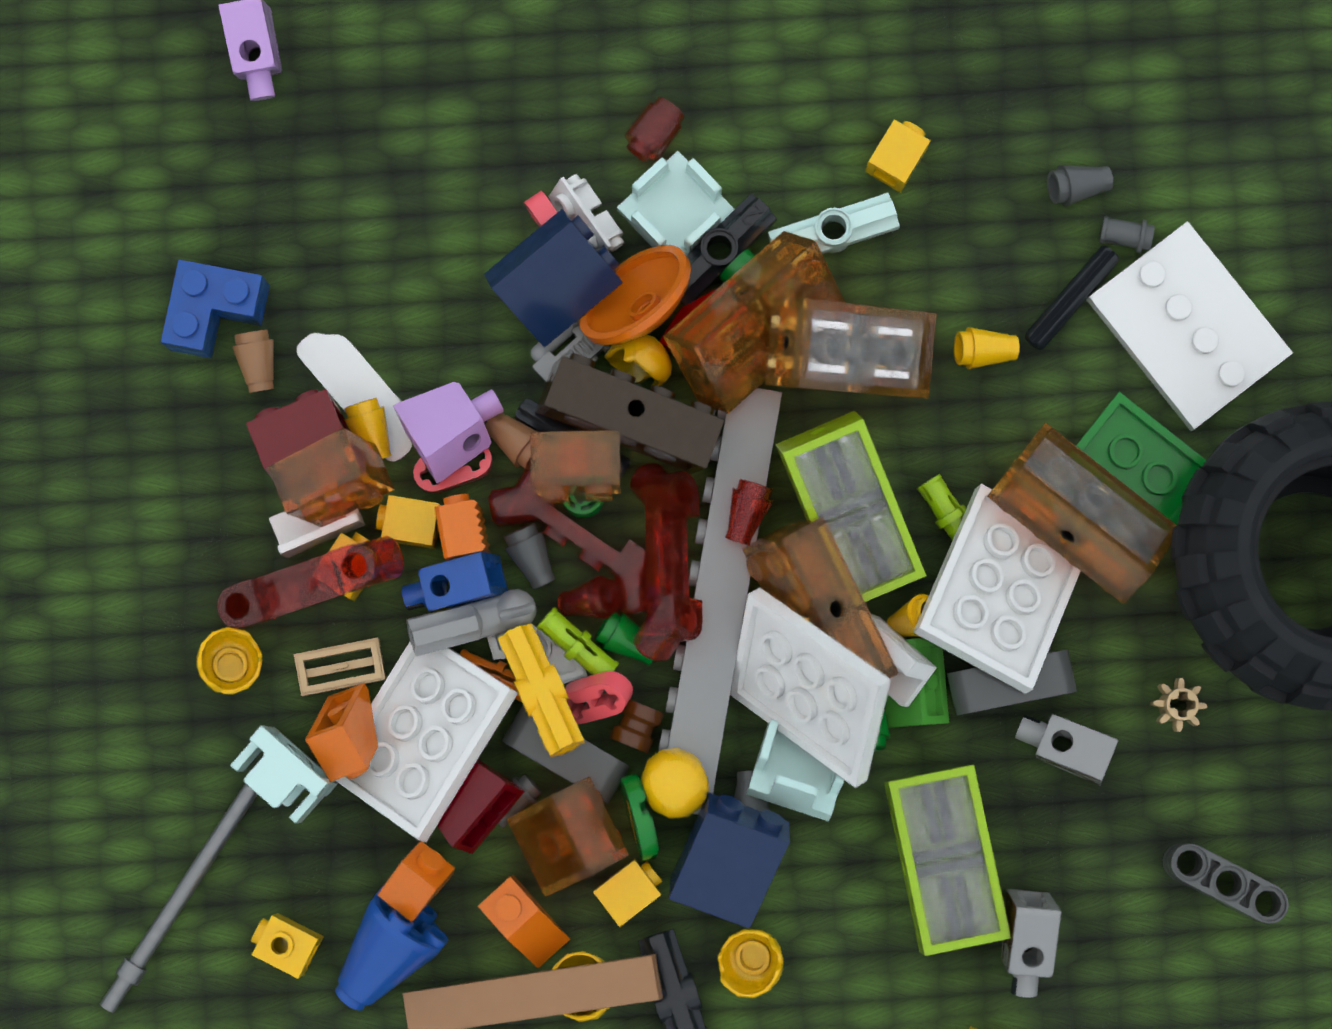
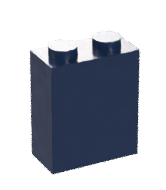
M563 209L558 211L484 273L494 292L544 348L623 283L615 271L620 264L604 245L597 250L589 240L594 236V233L579 215L571 219Z
M708 792L707 799L698 814L670 877L669 900L750 929L790 843L789 822L773 811H758L743 805L742 802L732 796H718Z

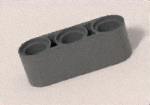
M1069 650L1047 653L1033 690L1026 694L977 667L947 673L956 716L1077 692Z
M522 704L501 741L609 804L620 785V778L625 777L630 766L585 739V743L576 749L551 758L537 731L538 728L533 717L528 716Z
M1183 842L1175 843L1168 847L1164 853L1162 860L1163 868L1172 879L1249 919L1267 924L1276 923L1282 920L1288 911V897L1281 888L1201 846ZM1188 850L1195 858V866L1190 873L1184 875L1177 867V859L1182 852ZM1228 871L1234 879V885L1229 893L1222 895L1216 887V880L1220 873ZM1267 891L1271 895L1273 903L1269 912L1261 915L1256 909L1255 901L1261 892Z

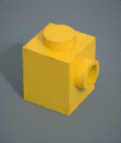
M277 913L272 915L269 921L263 918L257 926L251 942L257 944L252 956L299 979L305 975L324 936Z

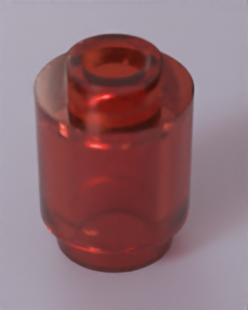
M658 97L654 103H648L625 133V138L629 142L626 146L627 149L644 162L649 158L656 161L659 160L682 129L680 123L685 118L684 114L674 104L662 97Z

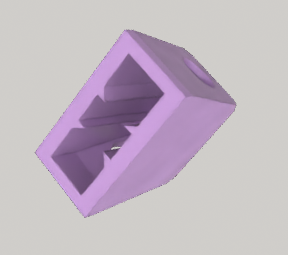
M241 0L219 4L233 74L240 80L247 81L250 101L275 97L271 75L281 73L282 69L271 8L264 0ZM254 49H260L259 58L255 61H249L248 56L250 52Z
M457 382L446 384L393 405L406 435L436 483L443 481L490 447L492 441L484 422L504 412L498 397L492 389L470 400L460 383Z

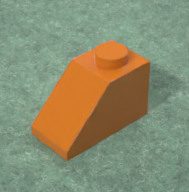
M365 683L328 696L305 738L330 782L345 776L348 779H352L362 775L370 767V762L378 748L369 689Z
M420 841L400 863L378 896L412 923L454 874L455 867L443 859L438 852Z
M514 875L510 876L478 905L479 909L503 936L537 968H540L570 940V937Z

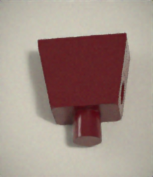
M477 759L437 826L452 847L473 854L525 791L480 759Z

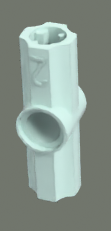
M889 193L840 209L836 207L828 208L818 216L769 231L768 236L778 267L781 268L827 252H841L849 245L898 230L900 225L893 201ZM829 222H838L843 225L845 234L839 239H829L824 236L822 228Z

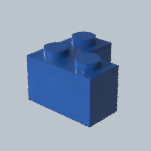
M178 259L161 343L170 351L212 359L220 318L262 326L270 288L269 283L262 275Z

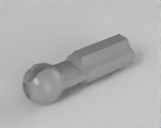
M510 589L502 593V595L406 619L407 631L415 656H420L504 633L520 625L530 624L535 619L537 609L534 599L526 591Z

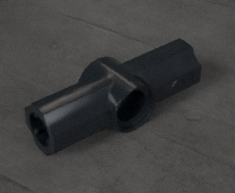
M751 193L715 229L707 232L702 238L701 243L687 256L691 264V273L687 290L679 304L685 306L698 299L739 254L750 248L777 221L770 208L760 198L755 197ZM724 243L729 247L730 255L722 260L712 258L707 252V249L712 244Z
M674 928L640 939L639 944L642 956L656 954L663 998L654 1001L661 1023L665 1022L667 1029H707L700 1012L703 1007L692 973L687 972Z

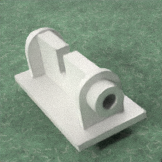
M575 174L567 180L562 177L548 196L556 211L558 212L563 209L571 219L579 215L594 233V236L589 240L597 250L603 245L611 252L620 248L625 243L621 238L623 232L608 211L605 210L596 216L591 212L601 205V201L585 178L580 179Z

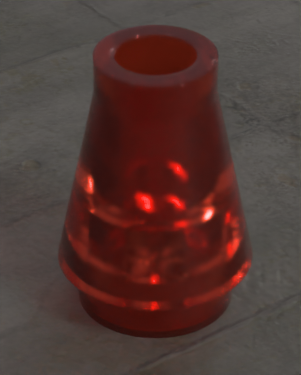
M745 479L739 480L737 488L732 487L728 530L725 538L750 546L753 535L773 503V500L770 499L773 489Z
M597 576L571 590L563 591L558 597V607L563 615L601 619L612 616L620 608L622 602L621 590L618 584L612 579H607L603 576Z

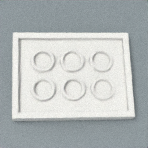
M1188 221L1086 299L1190 431H1193L1293 354Z
M980 484L972 494L913 633L1026 694L1034 688L1091 544L1082 539L1076 544L1065 543L1058 536L1057 525L989 487Z
M762 588L750 592L745 607L730 695L767 723L771 719L779 721L777 727L779 732L852 786L858 787L868 779L891 679Z
M409 642L371 703L378 748L370 762V767L356 778L348 779L345 776L335 781L417 840L427 842L518 692L451 648L415 656L412 645Z

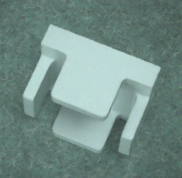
M679 151L667 161L663 157L660 158L634 182L632 193L617 207V211L651 247L662 245L676 246L686 256L701 243L702 238L707 232L715 229L735 209L722 197V187L694 158L688 162Z
M771 719L767 723L746 795L829 821L844 779L777 730L779 721Z
M260 726L250 738L251 742L230 765L235 771L243 772L259 753L263 751L264 756L244 778V782L274 808L279 807L281 804L291 806L301 793L307 789L310 794L289 817L295 823L303 822L317 804L338 785V782L335 780L330 782L323 769L275 727Z

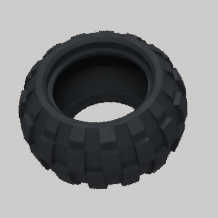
M1312 402L1302 406L1283 410L1279 409L1241 427L1217 445L1216 450L1209 456L1203 466L1195 471L1182 496L1183 505L1178 525L1173 527L1171 561H1175L1179 590L1175 591L1185 620L1192 622L1197 634L1203 641L1201 644L1202 648L1224 672L1229 671L1243 683L1247 684L1251 691L1278 703H1287L1310 708L1311 710H1332V625L1319 629H1306L1286 615L1267 589L1261 573L1258 553L1261 526L1271 503L1284 496L1298 493H1314L1332 498V402Z

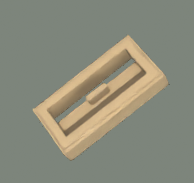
M377 637L294 654L301 696L350 688L362 683L370 684L385 681L387 676L383 665L384 660L380 649V639ZM371 649L372 657L306 669L305 667L306 661ZM373 665L375 668V673L311 686L308 683V678Z

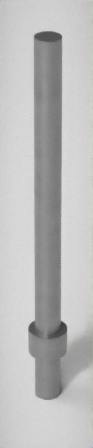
M247 784L243 785L131 957H125L115 973L118 977L100 1002V1005L107 1011L115 1013L132 985L138 986L147 972L145 966L257 797L258 794Z

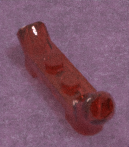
M649 463L639 467L630 482L631 491L645 505L648 616L633 638L636 649L643 656L654 661H664L671 658L680 642L695 640L702 630V600L689 598L687 519L700 516L699 491L694 478L685 471L669 473L663 466L657 463Z
M527 469L523 471L514 486L493 489L488 500L494 524L502 527L538 520L547 526L543 534L562 547L568 541L580 549L581 552L578 558L597 571L602 566L612 571L618 608L622 613L634 614L654 608L657 602L653 581L665 565L652 554L630 539L620 553L556 510L553 506L561 496L559 490Z
M389 536L346 545L329 551L325 555L227 587L219 595L217 611L226 627L247 630L272 619L378 583L396 579L401 576L404 569L403 553L396 540Z

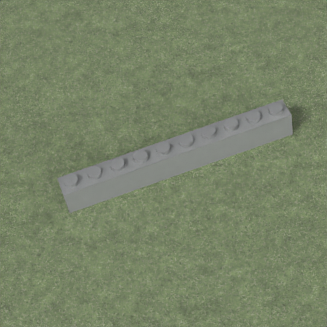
M731 384L730 395L721 394L717 417L724 419L725 424L723 436H718L710 458L712 461H718L715 478H706L702 502L711 503L708 520L699 518L695 540L696 544L703 545L701 561L692 560L688 580L689 586L696 587L693 603H684L680 626L681 628L689 629L686 646L677 644L673 670L681 671L679 687H670L666 712L674 713L671 730L662 729L659 751L678 747L699 758L707 775L709 793L712 794L782 392ZM700 808L699 810H697V811H696L695 813H693V814H697V815H698L699 812H700V810H701V808Z

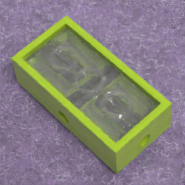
M856 411L847 413L775 444L838 598L843 602L847 610L926 576L865 422Z
M965 765L884 782L919 952L927 956L1010 939L1008 921L974 765Z

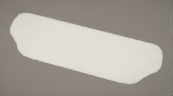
M312 333L305 337L297 346V355L344 411L345 407L377 397L380 407L384 406L389 449L391 452V456L386 457V459L395 462L405 456L410 451L412 443L406 435L393 405L401 402L399 398L344 336Z

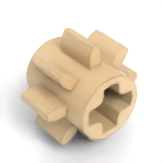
M1183 678L1175 679L1174 689L1172 690L1164 683L1159 684L1157 687L1162 695L1159 700L1150 702L1151 706L1158 707L1161 714L1157 718L1156 723L1162 724L1168 720L1173 721L1172 728L1174 732H1181L1183 721L1185 720L1192 726H1198L1200 723L1195 715L1198 710L1207 708V704L1199 703L1196 696L1200 692L1201 687L1195 686L1186 689L1184 688L1185 682ZM1178 696L1179 700L1186 702L1187 705L1186 710H1181L1179 713L1177 709L1170 707V701L1178 699Z

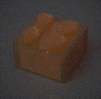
M344 428L268 467L286 514L319 527L344 518L346 514L358 508L367 509L383 501V495L395 490L376 444Z
M619 431L530 433L531 486L535 496L543 497V502H569V495H585L586 501L605 502L612 501V494H621Z
M590 776L507 818L508 824L545 897L629 856L623 844L622 836L615 828L603 804L602 796L595 788Z

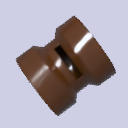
M629 700L621 712L623 715L622 720L619 724L613 726L609 738L649 754L653 744L651 735L654 728L661 725L665 714Z

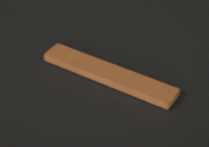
M656 954L403 993L408 1029H465L656 1001L663 998Z

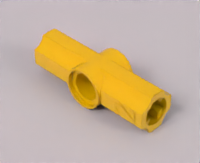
M532 624L520 625L498 638L499 644L516 681H513L528 716L533 717L538 728L537 731L550 757L566 754L585 743L566 701L569 698L554 664L550 665L542 643Z

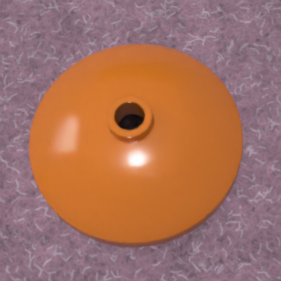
M662 245L643 250L623 261L615 269L623 283L579 319L581 331L588 340L599 345L626 343L654 331L670 317L687 290L691 273V264L688 257L676 246Z

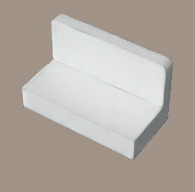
M348 485L269 518L280 544L277 546L279 553L286 558L334 539L340 533L346 534L365 525Z
M858 610L849 622V625L861 636L850 651L891 679L888 695L900 706L908 707L937 667L881 617Z

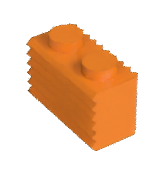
M458 494L443 498L444 505L435 507L444 559L449 561L477 552L492 554L488 549L490 544L487 541L488 535L485 532L487 530L484 525L486 520L482 516L484 511L480 505L473 499H469V494Z

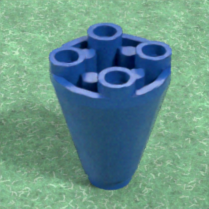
M384 885L368 904L339 974V984L335 988L338 998L350 1008L358 1011L363 1010L366 1005L375 1003L437 956L448 942L447 936L434 922L437 918V913L431 906L427 905L411 923L378 896Z

